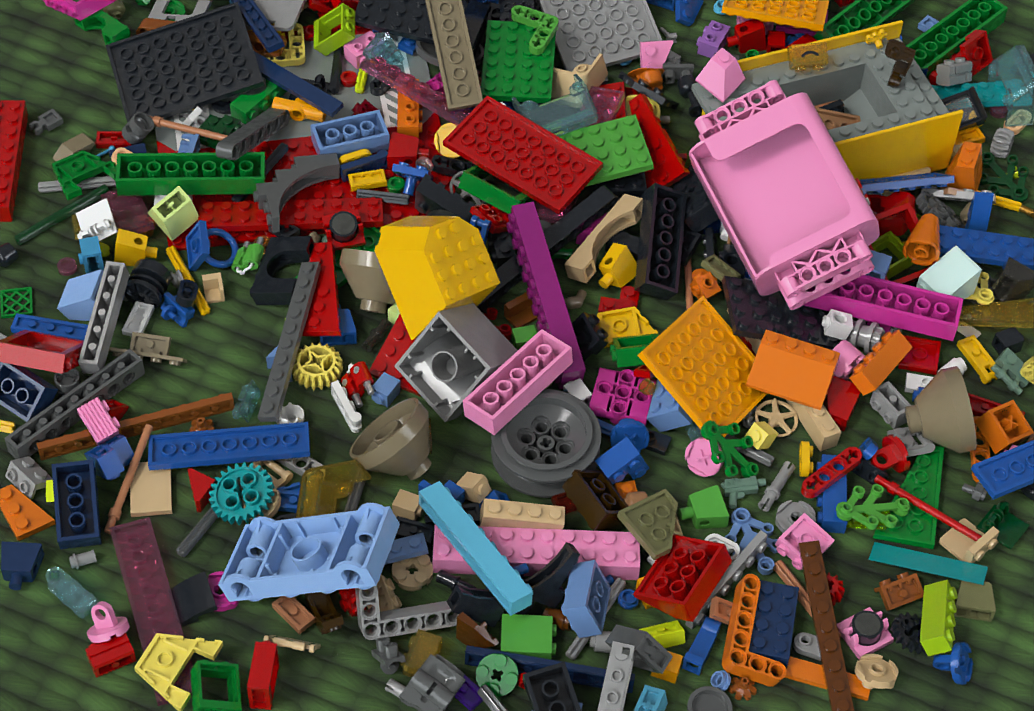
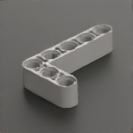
M373 586L368 590L355 588L358 625L363 636L368 640L457 625V616L459 614L454 613L448 616L452 610L446 601L380 612L377 586ZM367 605H372L370 609L364 610ZM435 614L433 618L428 619L430 615ZM414 617L412 622H407L410 618ZM394 621L392 625L386 626L388 622ZM373 624L372 628L366 629L368 625Z

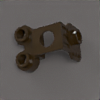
M890 39L885 49V55L896 60L887 86L892 88L899 87L902 77L899 76H906L916 50L906 47L903 42L895 39Z

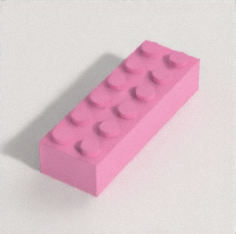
M541 329L463 400L464 416L495 435L573 363L572 347Z

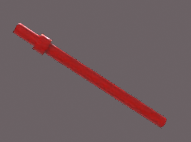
M879 475L874 479V482L886 488L890 494L906 498L911 504L972 540L977 541L982 537L970 528L903 490L894 481L890 482Z

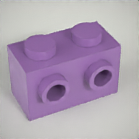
M712 20L709 26H705L702 37L699 36L697 40V54L712 58L715 53L724 48L726 38L730 34V26Z

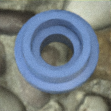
M721 670L713 673L711 676V685L713 687L719 688L722 691L729 687L731 677L728 672Z

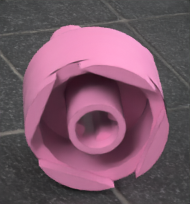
M843 340L833 349V351L840 353L834 376L848 381L849 375L854 373L853 369L863 362L865 355L850 342Z

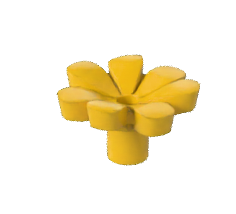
M881 29L879 32L872 33V35H866L865 42L867 44L875 43L876 48L880 49L883 47L882 40L888 37V33Z

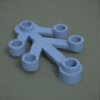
M737 508L732 512L731 521L733 526L725 538L731 539L736 543V536L739 530L742 529L744 536L739 547L743 551L758 534L752 531L751 527H754L767 534V546L771 552L778 553L777 549L772 546L775 545L778 539L768 538L774 531L772 524L763 523L751 518V514L745 508ZM758 553L755 556L758 561V571L762 575L771 574L774 569L773 559L765 557L764 553Z

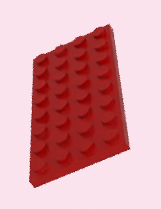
M486 96L443 140V146L557 214H560L603 168V162L489 96Z

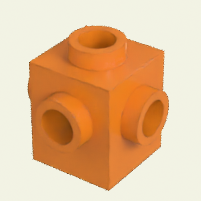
M710 271L706 274L701 272L693 277L694 281L689 284L692 294L697 299L704 296L708 300L721 291L717 278Z

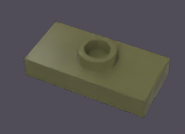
M714 254L701 262L700 266L708 272L710 271L721 282L724 276L741 278L740 273Z

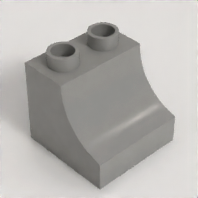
M471 303L438 311L394 367L445 422L457 419L464 412L463 400L518 350L476 305Z

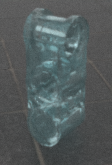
M52 567L46 572L48 589L64 605L73 610L81 619H84L91 613L93 606L98 603V600L92 593L85 590L78 581L71 578L59 567Z

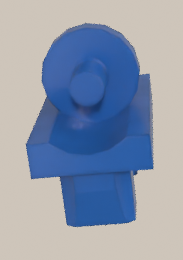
M169 292L164 293L161 317L164 320H174L182 328L186 327L188 320L194 317L195 309L192 306L187 308L181 307L176 302V296H172Z

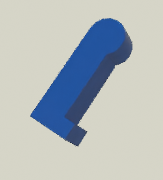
M708 616L705 618L693 644L684 656L682 669L700 676L717 640L722 622ZM690 663L697 665L699 667H692Z

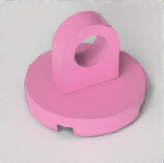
M704 437L695 439L687 446L685 460H687L689 469L696 475L708 477L716 474L723 466V462L719 464L712 462L710 442Z
M104 601L98 602L91 609L95 625L88 629L87 636L93 643L110 641V636L116 634V637H119L130 628L128 619L126 617H116L109 603ZM99 609L103 610L106 616H103L99 612Z

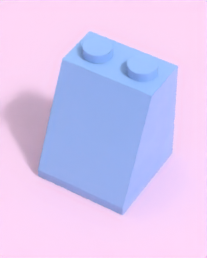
M103 270L68 279L57 309L69 320L90 321Z

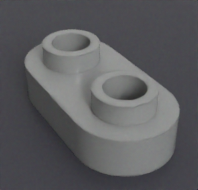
M805 632L797 634L793 642L794 650L801 655L821 661L816 636Z

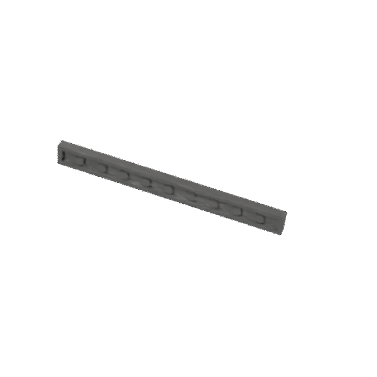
M320 262L301 263L257 418L260 422L279 421L322 266Z

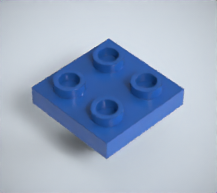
M393 163L392 171L397 176L406 178L403 194L414 196L416 182L421 181L426 173L431 176L430 180L433 181L434 176L426 167L416 166V168H413L408 163Z

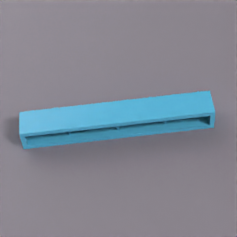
M440 481L420 490L419 505L509 615L512 616L532 605L533 590L531 586L525 584L519 572L510 566L506 556L499 553L495 543L489 541L484 530L474 523L473 517L463 510L461 503L453 498L450 490L444 487Z

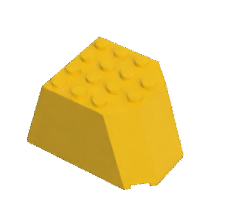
M408 216L380 228L379 243L375 246L374 251L411 340L416 339L438 311L474 303L477 307L500 284L479 229L458 216Z

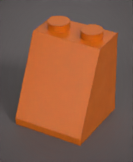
M964 141L946 169L945 174L954 175V183H948L947 187L962 190L973 189L974 192H977L982 177L981 143Z

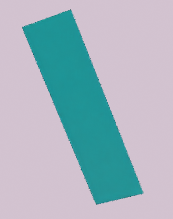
M874 542L868 559L980 585L984 584L988 569L987 566L878 542Z

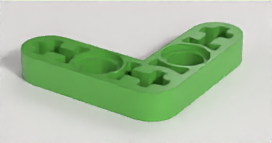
M516 5L511 9L513 21L537 29L529 41V51L534 55L542 54L558 30V18L522 5ZM537 17L539 20H531V18ZM545 33L548 34V36L542 37L540 36V34Z

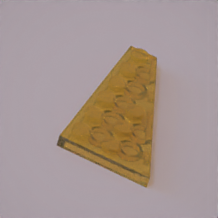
M1034 298L992 302L990 305L962 306L958 326L1034 328Z

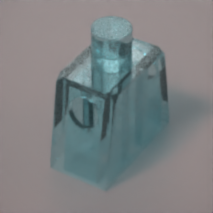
M379 32L363 50L366 61L362 64V68L366 72H370L372 69L375 72H383L404 60L388 32Z

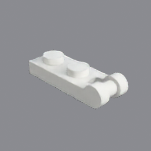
M338 380L331 382V394L350 430L354 433H359L362 430L361 414L356 412L353 401L348 400L346 388L344 386L341 387Z

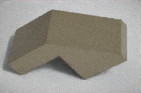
M81 133L62 143L53 159L58 161L82 150L89 153L95 142L85 133Z

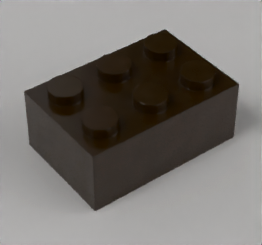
M574 470L572 477L566 480L562 488L567 493V497L575 504L578 512L588 522V526L593 531L621 530L624 524L619 520L617 514L618 511L629 506L603 471Z

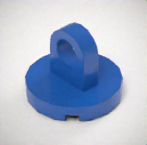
M631 418L621 419L610 433L612 447L625 437H628L639 453L641 449H645L648 446L650 440L647 427L643 423Z
M956 642L952 648L951 655H935L932 665L939 670L951 671L954 682L958 685H965L971 679L973 671L972 658H969L968 654L972 652L971 648L966 642Z

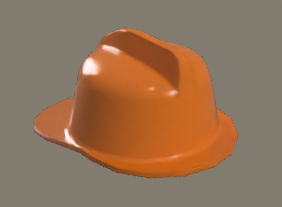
M638 68L628 73V75L637 80L641 78L649 83L648 86L653 89L655 87L663 89L662 74L664 69Z

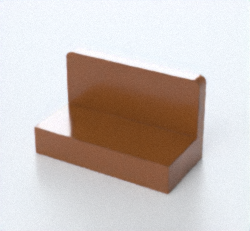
M527 292L504 305V317L514 328L524 327L537 320V316H534L532 312V299L528 298Z

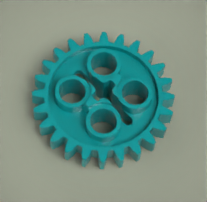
M243 462L242 467H239L235 463V469H231L228 466L227 473L221 471L222 477H215L217 484H211L213 490L209 491L212 497L209 501L217 517H221L224 522L228 520L232 525L236 520L238 525H241L242 520H245L249 524V519L256 518L257 514L264 516L262 510H269L267 503H273L271 496H275L273 480L266 469L263 470L260 465L255 467L254 463H251L248 467L246 462ZM239 479H240V484H241V486H242V488H243L242 492H241V488H240L239 482H238ZM242 495H243V499H244L245 505H246L245 508H244V506H243L244 503H243V501H242V499H241Z

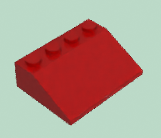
M673 534L670 553L656 559L633 595L637 599L676 619L693 622L728 569L732 559L725 544Z

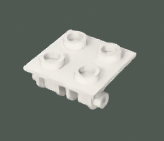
M107 198L76 213L81 231L77 234L78 239L98 236V240L101 241L118 232Z

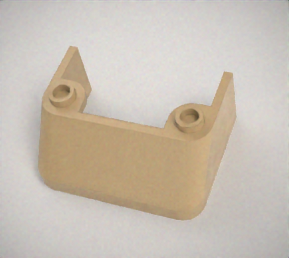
M599 53L591 65L579 64L572 72L553 67L551 102L573 108H582L587 105L608 76L603 54Z

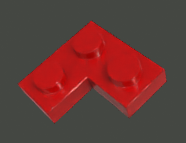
M624 285L621 288L620 299L601 296L598 313L634 306L637 308L640 292L634 291L635 287Z

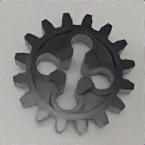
M906 612L905 615L900 613L894 619L890 628L893 631L891 636L897 638L896 644L901 643L902 649L909 648L910 653L914 650L917 654H920L922 651L926 653L920 643L922 618H917V614L911 616L909 612Z

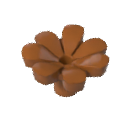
M199 417L191 422L193 427L189 429V432L215 430L213 427L214 422L211 419L206 420L204 417Z
M747 677L732 678V686L729 687V692L731 694L736 692L735 699L741 700L742 696H744L745 700H751V694L756 695L757 689L754 687V681L749 680Z

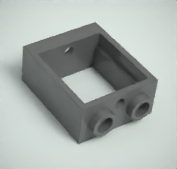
M616 625L605 641L610 647H612L613 641L635 646L633 667L659 674L664 672L673 657L648 632Z

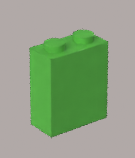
M502 614L501 651L551 660L552 655L556 656V643H552V637H556L557 625L552 624L553 616L518 614L510 616L509 614Z

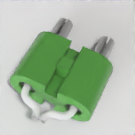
M258 237L257 242L253 244L245 241L243 247L238 249L231 266L234 272L244 275L249 269L255 270L258 268L265 250L262 246L264 238Z

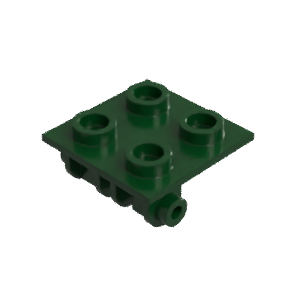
M1002 501L990 509L976 529L985 534L994 526L1000 531L997 537L998 542L1011 550L1030 525L1009 513L1010 504L1007 501Z

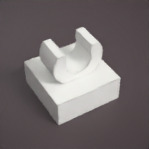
M197 106L182 124L199 128L200 125L197 122L203 124L205 121L204 117L199 116L203 110Z

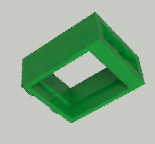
M658 333L613 338V344L610 345L612 361H616L618 368L645 365L638 357V354L659 336Z
M197 660L191 669L193 711H242L239 664H232L226 661L210 662L209 660ZM201 677L227 679L228 701L202 699Z

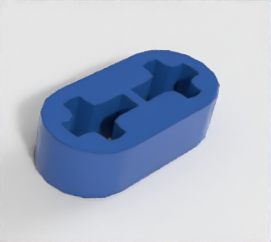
M868 437L858 449L861 450L862 457L865 460H869L879 447L873 439Z

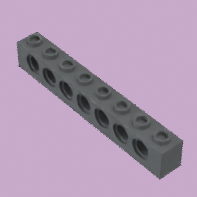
M128 349L6 436L5 442L8 452L15 459L32 456L38 451L36 443L57 438L81 420L77 413L79 407L96 397H99L100 401L111 399L144 375L143 360L131 349Z

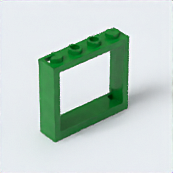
M477 165L463 171L462 176L459 177L460 183L458 188L508 214L511 213L513 205L529 202L538 203L524 193L513 196L482 180L490 175V173Z

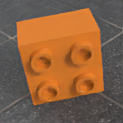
M1014 399L988 410L975 420V423L995 454L1010 448L1012 444L1017 445L1034 433Z

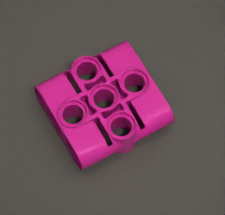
M600 367L589 407L595 416L610 419L613 424L617 425L623 418H631L646 426V418L657 380L634 377V371L630 369L620 372Z

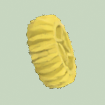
M320 342L318 345L311 343L309 347L304 344L303 349H298L292 375L295 381H298L300 386L304 385L306 389L312 387L315 390L319 387L322 390L323 386L329 388L331 382L340 379L343 371V360L339 352H336L334 347L329 348L328 344L322 346Z

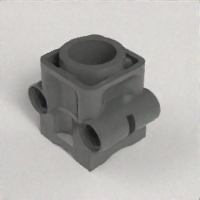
M430 654L399 695V700L418 711H445L465 683L464 673L442 656Z

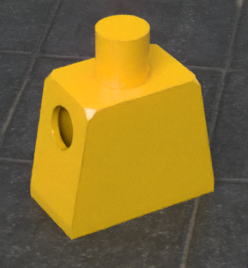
M118 228L114 262L125 263L126 266H135L137 261L146 257L156 259L158 248L147 246L148 237L146 235Z
M613 243L600 262L599 269L603 274V277L599 280L601 287L607 289L611 285L621 288L636 276L637 263L627 245Z

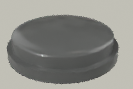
M704 686L696 689L690 695L687 711H732V703L727 694L719 688Z

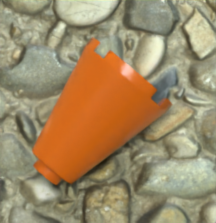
M931 213L922 215L903 245L902 252L906 259L908 256L912 259V263L921 266H929L934 261L937 262L939 260L940 222L937 216Z

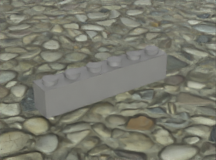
M106 261L78 360L83 373L95 374L105 366L130 275L125 263Z

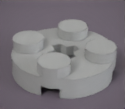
M792 500L786 501L777 510L775 525L784 533L795 522L792 520V516L797 518L805 513L816 523V514L814 509L804 501H799L798 503L792 502Z

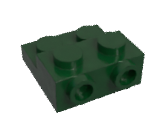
M210 114L199 128L229 136L241 128L242 125L240 119L228 115L219 118ZM199 136L200 144L216 149L218 142H220L219 140Z

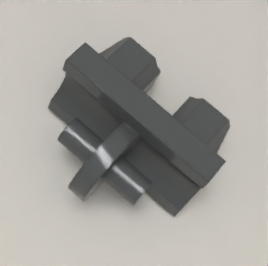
M675 59V63H663L662 69H664L662 78L666 84H672L684 75L693 76L694 64H680L679 59Z
M389 637L376 639L377 649L371 650L372 656L380 662V668L385 674L395 673L399 667V662H405V656L398 651L397 643L390 642Z

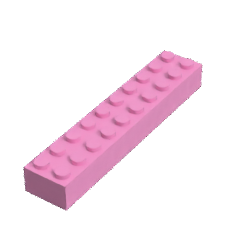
M435 525L433 573H438L442 569L450 574H476ZM481 527L489 541L495 543L499 553L506 556L510 566H517L523 563L528 565L529 572L524 574V576H532L544 568L559 553L564 544L568 542L573 544L580 553L577 563L595 560L605 577L611 575L614 580L617 578L637 580L639 578L640 543L630 532Z

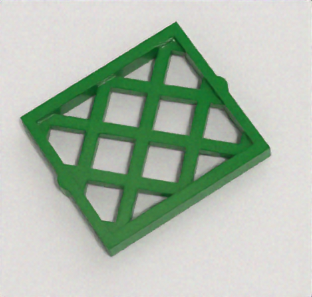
M32 287L0 290L1 319L14 318L16 313L33 315ZM27 291L24 295H22L21 293H19V292ZM16 294L20 296L17 301L13 299ZM23 299L27 301L24 305L19 303ZM10 300L14 302L11 306L6 304ZM16 305L21 307L17 311L13 309Z

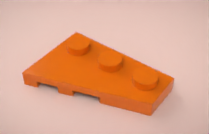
M12 484L0 489V509L18 541L56 524L55 519Z

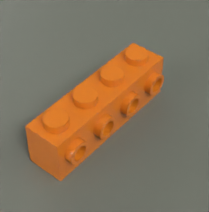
M398 79L397 133L418 138L419 133H422V122H419L422 121V110H419L422 109V98H419L422 97V86H419V79Z
M899 329L892 333L890 331L885 333L881 337L882 341L872 347L873 351L863 357V363L858 364L853 369L854 373L849 378L863 396L876 390L911 350V344Z

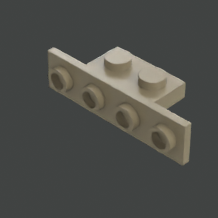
M132 332L130 349L142 360L143 357L150 358V362L162 363V360L169 361L170 365L180 366L181 363L187 364V359L169 356L171 337ZM109 348V351L113 352L112 356L116 357L127 351L126 349Z

